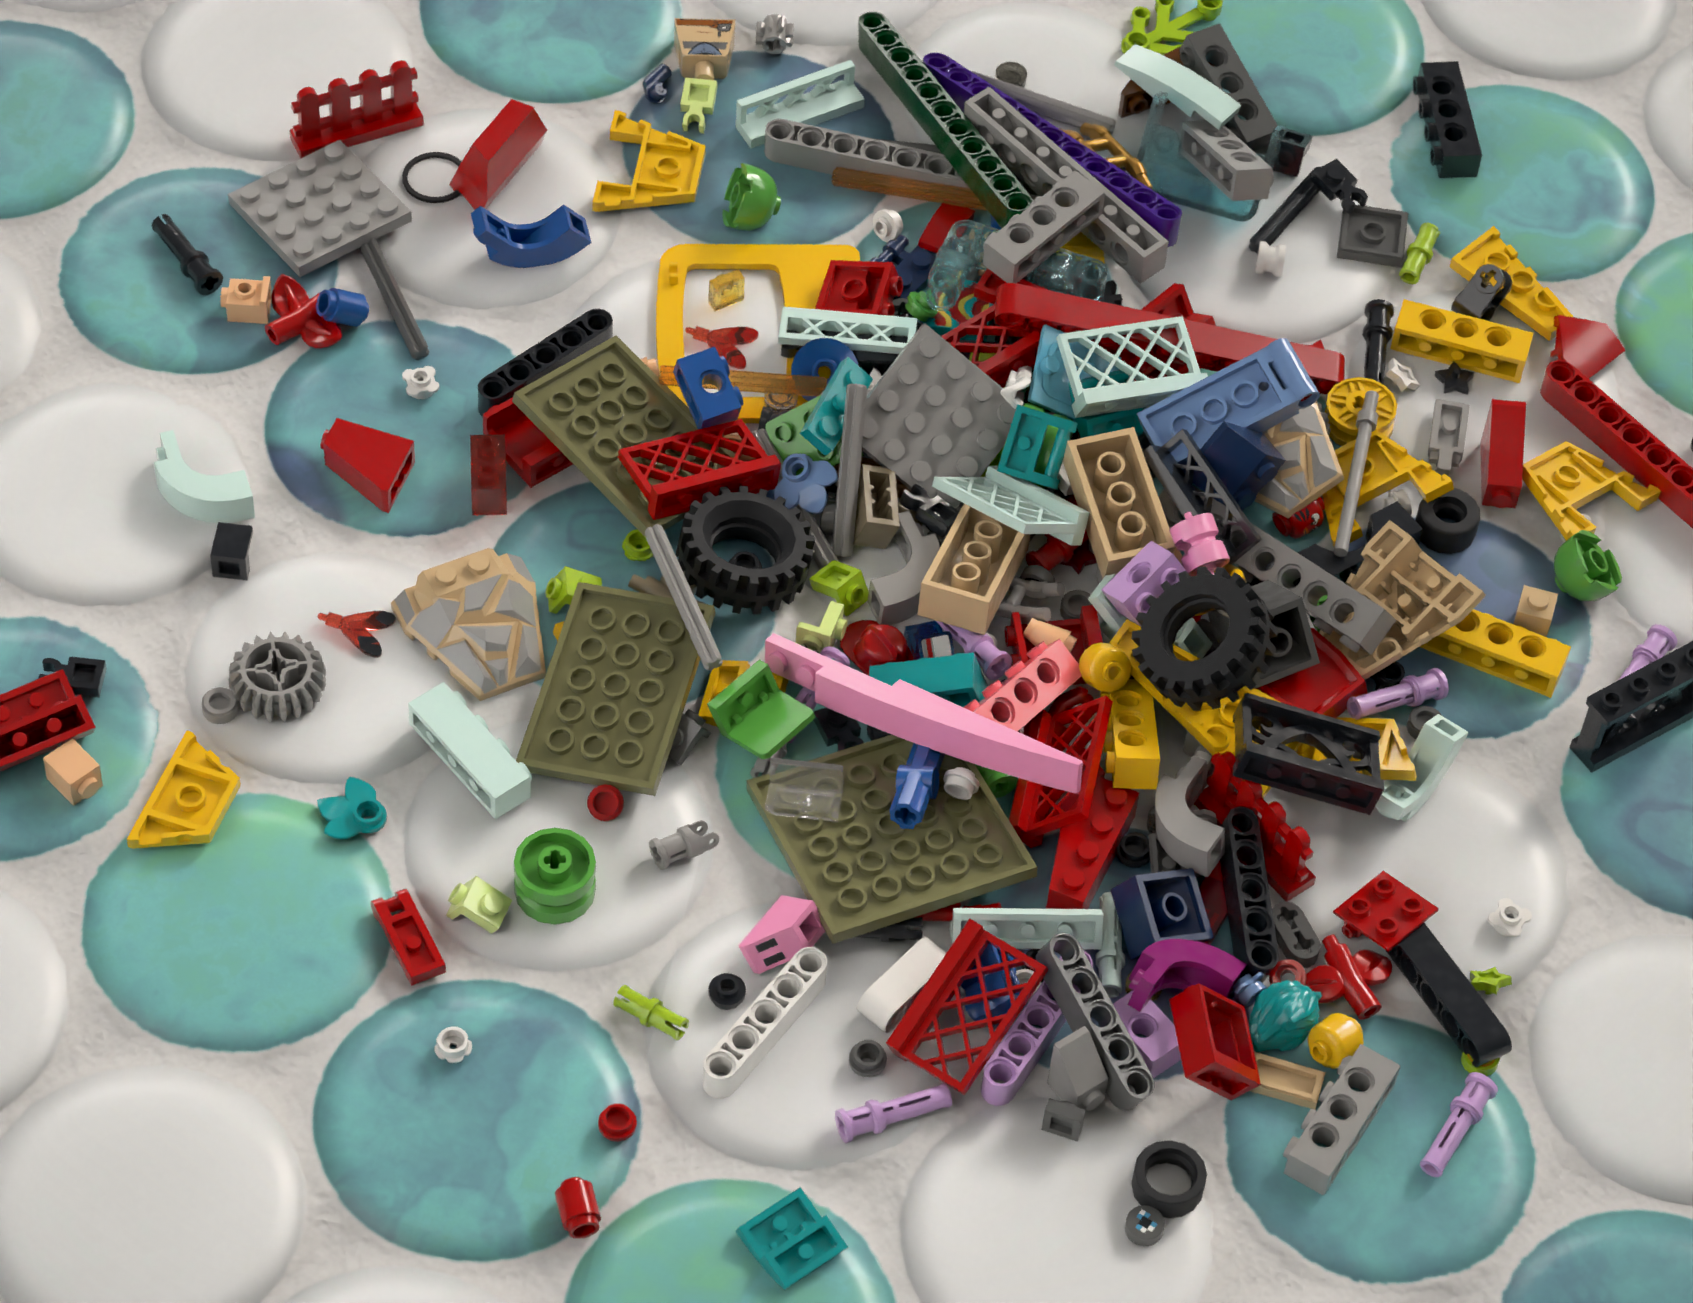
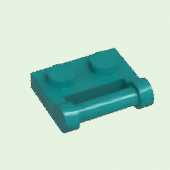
M1017 404L997 471L1057 490L1060 480L1057 478L1063 462L1067 441H1069L1071 433H1075L1078 423ZM1050 425L1058 428L1043 475L1034 471L1048 426Z

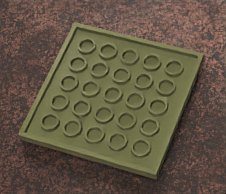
M894 735L875 739L746 780L748 794L808 900L814 901L818 909L820 922L832 944L1037 877V865L975 764L946 754L944 755L939 770L936 799H929L922 822L917 823L913 829L900 828L890 818L889 810L896 793L897 769L899 765H906L913 746V742ZM963 767L972 771L980 783L978 791L967 800L949 795L944 790L945 782L943 780L947 770Z

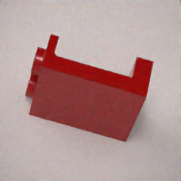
M513 398L500 405L492 406L483 414V436L527 485L532 488L570 467L573 463L512 402Z
M1093 605L1081 606L1080 619L1045 622L1071 631L1070 635L1077 638V642L1070 653L1078 664L1080 657L1088 647L1096 643H1103L1097 610ZM1019 612L1011 613L1010 625L1004 628L1006 647L1012 646L1013 654H1010L1012 658L1011 666L1020 660L1026 663L1030 659L1027 653L1035 647L1023 635L1028 624H1021ZM1080 677L1072 685L1087 683Z

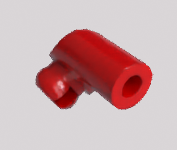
M1076 687L1059 695L1054 700L1048 713L1053 716L1069 710L1077 704L1081 703L1082 705L1090 702L1094 698L1088 694V689Z

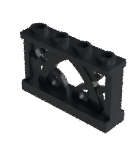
M1693 641L1587 697L1586 704L1589 708L1580 735L1572 739L1569 748L1591 773L1693 718Z
M1250 693L1243 695L1233 714V723L1235 724L1234 777L1371 815L1385 790L1384 780L1380 777L1379 731ZM1297 741L1314 746L1327 759L1316 761L1299 756L1286 744ZM1356 758L1360 761H1349V759Z

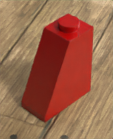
M1492 399L1480 442L1482 506L1497 508H1516L1522 488L1526 402Z
M336 418L331 429H326L323 433L320 448L324 450L325 465L381 511L389 513L415 464L414 441Z

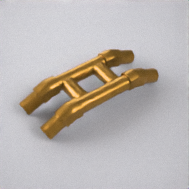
M1083 123L1080 127V133L1092 139L1084 141V138L1076 131L1058 128L1095 153L1108 150L1113 156L1104 159L1118 168L1125 167L1130 176L1153 189L1143 164L1110 135V131L1104 126Z

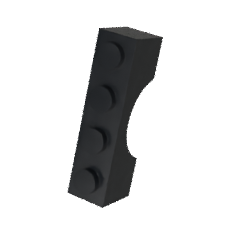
M1398 501L1370 515L1365 535L1367 543L1391 520L1412 536L1419 546L1423 528ZM1313 544L1298 553L1346 584L1350 573L1356 575L1364 560L1361 553L1365 545L1359 549L1349 551L1344 557L1336 556L1334 551L1325 549L1317 544ZM1301 578L1293 582L1295 587L1300 583Z

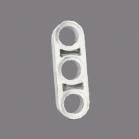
M927 937L920 939L864 992L857 1004V1011L884 1032L892 1031L904 1017L947 952Z

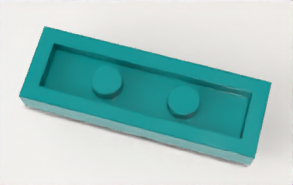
M849 357L841 361L800 434L824 455L832 452L843 433L847 385L862 384L868 389L873 378Z

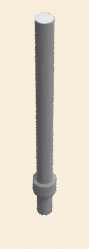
M1372 390L1365 393L1363 408L1358 412L1356 421L1358 433L1334 547V554L1339 557H1344L1348 553L1371 433L1377 426L1378 414L1376 413L1379 394Z

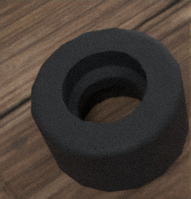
M1457 488L1428 503L1423 498L1419 504L1415 519L1423 528L1420 541L1427 548L1438 553L1453 554L1468 548L1476 536L1480 522V508L1476 500L1468 493ZM1439 518H1449L1456 523H1446Z

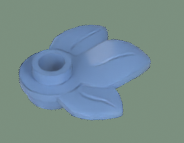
M792 454L782 464L783 479L775 488L774 498L776 500L781 496L786 499L785 507L789 510L799 504L802 509L809 513L820 514L827 504V491L825 487L834 484L838 480L837 472L825 460L813 461L806 454ZM800 468H804V470L796 476L797 470Z

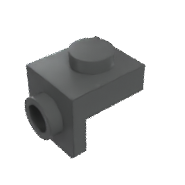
M689 708L685 714H682L668 756L680 765L683 764L701 736L708 739L711 734L710 731L703 727L706 720Z

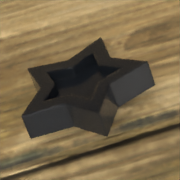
M1453 361L1448 369L1435 371L1434 376L1443 383L1444 394L1458 391L1468 395V382L1473 378L1474 372L1462 370Z

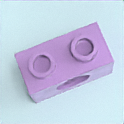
M1150 541L1101 590L1120 614L1141 626L1136 617L1139 612H1148L1150 606L1146 602L1147 598L1150 595L1158 598L1164 592L1160 585L1166 580L1171 586L1180 581L1178 574L1186 570L1173 553Z
M1131 991L1113 1003L1154 1079L1181 1060L1175 1026L1151 999L1141 1012L1127 1005L1134 992ZM1135 1034L1145 1035L1146 1038L1138 1037Z

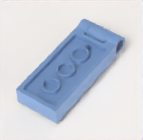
M1280 338L1270 343L1267 347L1138 412L1137 416L1151 445L1163 446L1180 430L1185 429L1201 449L1223 421L1262 433L1299 414V409H1304L1314 404L1319 399L1320 393L1287 338ZM1182 442L1171 454L1178 464L1187 465L1189 450Z

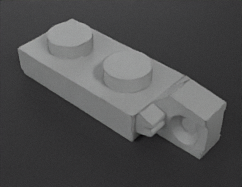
M1440 399L1435 401L1427 456H1429L1428 462L1436 464L1435 472L1440 475L1446 474L1449 476L1451 466L1459 468L1462 461L1470 406L1468 404Z

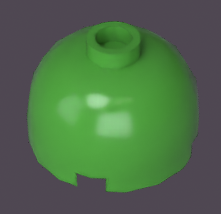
M741 163L742 168L736 167L728 182L724 200L730 201L729 212L723 210V223L728 228L751 231L763 227L772 215H777L781 205V197L777 196V186L774 179L765 170Z
M1580 530L1558 548L1554 558L1556 585L1562 592L1568 593L1570 596L1581 601L1600 600L1619 588L1616 585L1622 581L1620 568L1610 549L1605 552L1602 551L1597 545L1601 541L1597 535L1586 530Z

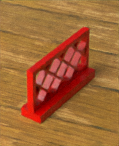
M994 304L941 337L959 352L973 353L971 362L1004 388L1011 370L1018 372V369L1024 366H1029L1034 370L1041 334L1037 330L1030 333L1003 326H987V323L995 318ZM965 335H978L976 343H959V341ZM984 335L1001 336L999 344L983 343ZM1008 336L1023 337L1014 344H1006ZM980 353H996L985 361H978Z
M742 419L622 448L618 451L619 460L648 500L647 511L653 520L688 512L694 500L701 503L704 493L710 491L714 496H718L720 487L728 486L730 492H738L739 486H748V493L754 494L759 493L760 489L773 490L777 486L781 462L775 454L770 456L766 454ZM738 433L742 442L739 443L723 437ZM702 441L713 446L711 450H707L693 444ZM718 447L736 452L734 458L716 453ZM673 449L682 452L680 458L662 452ZM742 454L756 458L746 462L739 460ZM688 455H692L706 461L702 466L686 461ZM643 457L652 461L649 466L635 462L633 458ZM657 462L674 467L673 473L656 469ZM711 462L727 466L719 469L709 468ZM680 470L695 474L687 477L678 476ZM649 478H654L664 483L651 486L648 480Z
M1100 697L1053 716L1043 709L1032 719L1028 737L1061 752L1066 748V754L1083 761L1082 771L1085 769V772L1081 778V790L1077 794L1068 792L1058 804L1055 802L1065 792L1064 790L1018 778L1009 821L1021 841L1028 847L1033 848L1042 845L1045 833L1088 818L1113 704L1109 697ZM1095 713H1097V716L1086 727L1085 724L1090 720V718ZM1068 723H1071V725L1068 728L1064 726ZM1081 729H1084V731H1083V732L1079 735V737L1073 742V744H1072L1071 746H1069L1068 744H1069V743L1072 741V739L1078 734V732H1079ZM1091 740V744L1080 756L1079 753L1081 752V750ZM1078 799L1077 808L1067 811ZM1053 806L1054 809H1053V810L1051 811V813L1048 815L1049 809Z
M969 919L886 1044L892 1053L905 1062H911L965 1096L1048 972V968L987 932L982 925ZM988 944L1001 951L1002 963L982 967L980 956ZM1007 954L1013 957L1014 960L1008 961ZM976 963L977 969L971 970ZM1026 965L1035 971L1027 983L1013 986L1010 973L1011 968ZM1004 970L1008 987L987 992L984 975ZM979 977L982 994L961 998L959 987L963 981ZM1019 992H1020V994L1018 995V997L1015 998V993H1019ZM955 995L956 1000L950 1001ZM1009 995L1011 1007L1008 1012L992 1017L989 1000ZM983 1001L987 1019L966 1023L963 1006ZM958 1008L961 1025L940 1030L938 1018L942 1012ZM995 1024H999L998 1027H997L996 1030H995V1029H994V1025H995ZM988 1026L990 1039L986 1045L971 1048L968 1031ZM962 1033L966 1050L945 1055L942 1037ZM933 1039L937 1040L938 1057L923 1060L915 1055L922 1042ZM978 1055L976 1060L973 1061V1056ZM967 1058L969 1070L961 1082L949 1076L947 1062ZM941 1064L942 1071L936 1068L934 1065Z

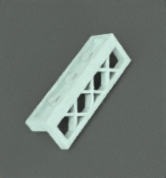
M848 60L737 100L736 129L751 149L765 144L766 125L772 120L785 119L814 126L864 108L865 98L854 85V63ZM844 74V80L831 84L838 76ZM816 85L811 92L803 94L808 87ZM788 95L782 102L775 104L780 97ZM760 105L754 112L747 114V109Z
M783 306L778 344L804 346L814 339L832 338L841 341L851 350L900 354L917 332V318ZM787 330H794L798 333H787ZM825 330L841 333L832 337L825 336L821 331ZM873 334L874 336L867 340L859 339L856 335ZM891 335L908 336L907 343L893 342L888 337Z
M953 908V919L950 921L949 930L952 944L968 920L972 919L982 925L984 930L1016 949H1041L1055 935L1066 933L1075 937L1082 949L1102 950V909Z

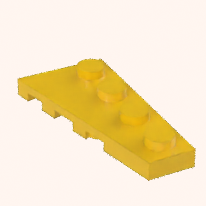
M1495 226L1491 227L1451 258L1449 267L1467 281H1470L1476 271L1486 264H1493L1508 272L1512 279V288L1500 305L1548 341L1556 337L1557 328L1553 327L1554 316L1573 317L1548 287L1543 288L1536 280L1537 274L1530 266L1526 268L1517 258L1518 252L1511 244L1506 246L1500 239L1501 233ZM1494 277L1489 281L1492 286H1495L1497 283Z

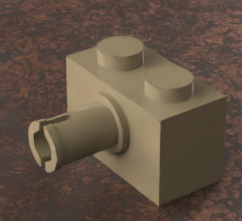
M862 464L860 467L853 545L886 549L900 527L899 513L909 511L915 523H919L921 526L923 523L915 518L916 511L909 510L898 502L895 471H891L889 468Z

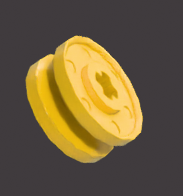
M1356 377L1345 379L1333 386L1327 396L1325 413H1328V423L1331 429L1329 437L1336 444L1343 446L1357 438L1358 429L1356 421L1358 412L1363 408L1365 393L1370 390L1376 391L1379 394L1376 413L1378 414L1376 430L1388 438L1391 437L1396 417L1397 402L1394 394L1384 384L1373 379Z

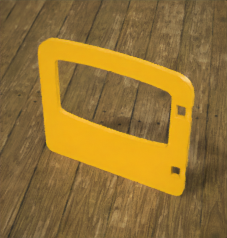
M681 244L667 249L660 259L656 300V349L660 379L688 407L673 371L677 359L685 357L683 302L686 277L689 271L694 269L773 270L779 275L784 307L815 309L830 261H860L859 251L851 245ZM787 358L784 393L778 397H772L776 403L783 404L787 401V397L791 395L793 397V401L790 404L791 408L785 407L784 410L790 411L808 402L797 392L792 382L791 367L794 358ZM825 366L819 368L818 375L820 378L828 379L831 372L829 368ZM742 397L743 406L737 420L742 419L745 424H759L763 407H769L773 412L778 413L782 412L781 408L774 409V406L768 401L770 397Z

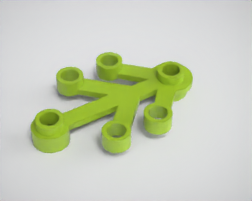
M1156 0L1155 30L1149 33H1145V27L1148 26L1150 21V11L1145 7L1134 8L1131 14L1133 31L1127 33L1121 42L1122 53L1125 54L1135 44L1161 55L1180 48L1182 44L1171 46L1159 44L1158 42L1165 40L1183 43L1187 35L1194 33L1184 31L1183 29L1201 19L1205 21L1216 19L1221 13L1223 0H1197L1196 8L1170 22L1169 16L1173 12L1174 0Z

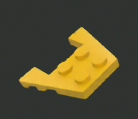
M615 110L610 128V140L641 144L632 185L597 181L592 201V211L601 212L695 202L706 154V146L671 131H668L667 134L652 129L649 122L641 119L639 122H635L626 118V113Z
M1376 429L1371 433L1357 507L1409 480L1426 503L1454 490L1453 481L1449 476L1438 474L1424 460L1418 461L1407 453V449ZM1356 439L1334 450L1344 480L1322 495L1333 547H1335ZM1355 519L1350 543L1363 537L1361 527Z
M1567 441L1523 464L1522 480L1566 541L1580 530H1586L1594 534L1597 527L1576 509L1612 490L1636 511H1639L1657 501L1661 490L1651 484L1647 489L1633 482L1635 476L1624 470L1616 473L1604 467V460Z

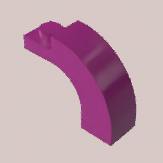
M1167 939L1155 942L1142 951L1129 977V980H1131L1129 988L1134 992L1127 1005L1141 1012L1159 990L1166 988L1184 990L1188 986L1198 983L1228 998L1233 991L1234 984L1239 980L1247 964L1217 947L1198 941Z

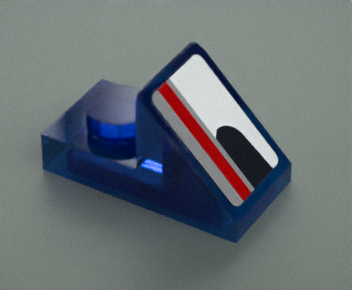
M936 621L905 626L904 636L913 655V660L955 654L951 632H943L942 627Z

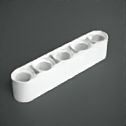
M805 947L799 950L709 1052L704 1060L703 1088L709 1096L723 1099L732 1095L823 990L826 984L827 957L821 949ZM807 969H808V970H814V971H816V972H806V971H804V970H807ZM783 995H791L793 997L785 998ZM765 1020V1021H770V1022H772V1023L763 1024V1023H761V1022H759V1021ZM745 1046L750 1049L740 1050L736 1047ZM723 1072L727 1075L717 1076L714 1073Z

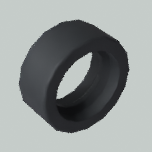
M1171 1140L1155 1142L1144 1148L1136 1159L1131 1182L1134 1197L1141 1206L1154 1207L1164 1218L1182 1217L1193 1211L1202 1200L1207 1178L1205 1163L1194 1149L1184 1143ZM1168 1163L1177 1165L1191 1177V1188L1179 1195L1162 1194L1148 1183L1146 1178L1147 1171L1157 1164Z

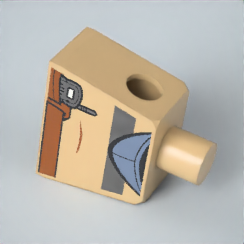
M675 18L674 46L681 76L684 78L706 80L724 79L727 77L735 43V20Z

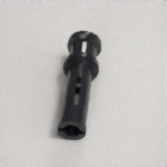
M162 214L166 224H164L159 216L156 217L152 222V229L180 261V269L183 275L193 280L194 287L199 294L209 295L215 292L223 282L222 273L212 268L209 264L208 256L192 246L169 215Z
M1377 299L1369 301L1364 309L1365 316L1367 317V324L1363 327L1362 333L1367 344L1364 378L1373 379L1384 384L1386 347L1393 334V330L1390 327V319L1394 316V306L1386 300Z

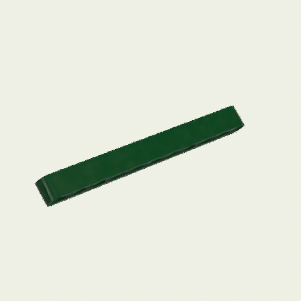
M871 11L861 14L858 19V47L999 226L1001 228L1005 227L1014 215H1020L1030 207L1033 202L1032 197L890 21L879 12Z

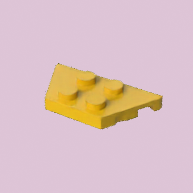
M1336 718L1380 732L1378 746L1380 777L1382 780L1416 781L1415 766L1413 762L1411 763L1406 745L1400 737L1399 729L1394 719L1361 718L1355 720V718ZM1301 743L1296 752L1299 756L1316 761L1327 759L1314 746ZM1356 758L1349 759V761H1360Z
M186 730L127 837L129 848L210 843L241 787L240 778L229 767L223 766L216 754L211 750H205L197 742L196 735L193 732Z

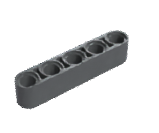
M1057 934L1036 955V961L1048 968V972L1043 979L1072 1032L1083 1026L1089 1030L1108 1076L1106 1094L1110 1101L1120 1110H1132L1152 1094L1155 1086L1153 1076L1079 942L1070 934ZM1054 951L1059 953L1063 960L1059 959L1055 955ZM1072 984L1076 985L1081 993L1077 992ZM1090 1017L1098 1022L1099 1027L1092 1022ZM1109 1050L1116 1055L1117 1060L1110 1055ZM1127 1083L1135 1089L1136 1094L1128 1088Z

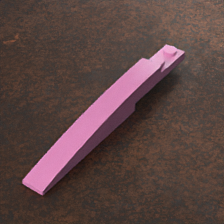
M775 633L765 640V663L769 665L771 672L815 691L814 702L894 736L985 768L1075 794L1081 790L1082 760L901 679L890 686Z

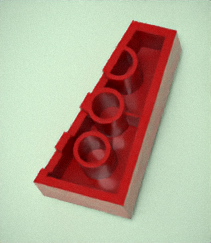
M1097 776L1088 818L1060 829L1046 909L1089 908L1116 855L1121 839L1127 834L1135 818L1140 792L1128 788H1113L1112 781ZM1078 799L1067 811L1077 808Z

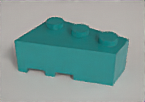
M974 652L956 653L954 655L934 658L925 657L897 663L887 662L882 665L870 666L869 669L870 677L890 686L901 679L961 707L966 706L974 699L979 703L985 698L981 692L988 687Z

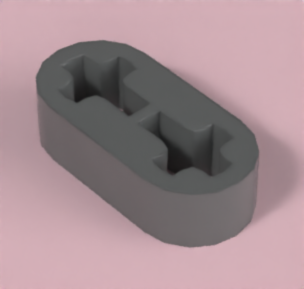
M1292 902L1276 904L1272 908L1277 943L1286 959L1299 962L1303 968L1313 966L1318 960L1321 944L1309 921L1298 905ZM1283 916L1286 920H1293L1291 928L1286 921H1279L1280 917ZM1298 942L1303 949H1310L1308 954H1305L1303 950H1296Z

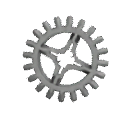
M270 631L268 638L264 640L256 635L254 644L244 642L242 652H235L234 662L230 663L229 666L230 678L228 682L233 698L238 700L244 712L252 710V715H254L255 719L264 714L269 723L274 716H280L285 723L287 715L290 714L299 719L301 709L311 712L313 702H320L321 691H325L326 666L322 662V656L319 651L314 650L311 641L303 643L300 635L289 639L286 632L281 637H275ZM275 672H278L280 682H277Z

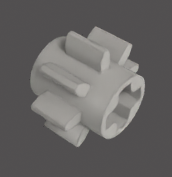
M778 14L767 15L764 22H757L756 45L762 44L765 52L779 54L786 49V46H793L794 24H787L784 16Z

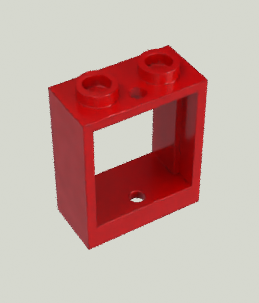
M1200 983L1188 986L1183 992L1169 999L1186 1079L1229 1100H1233L1261 1085L1244 1006Z

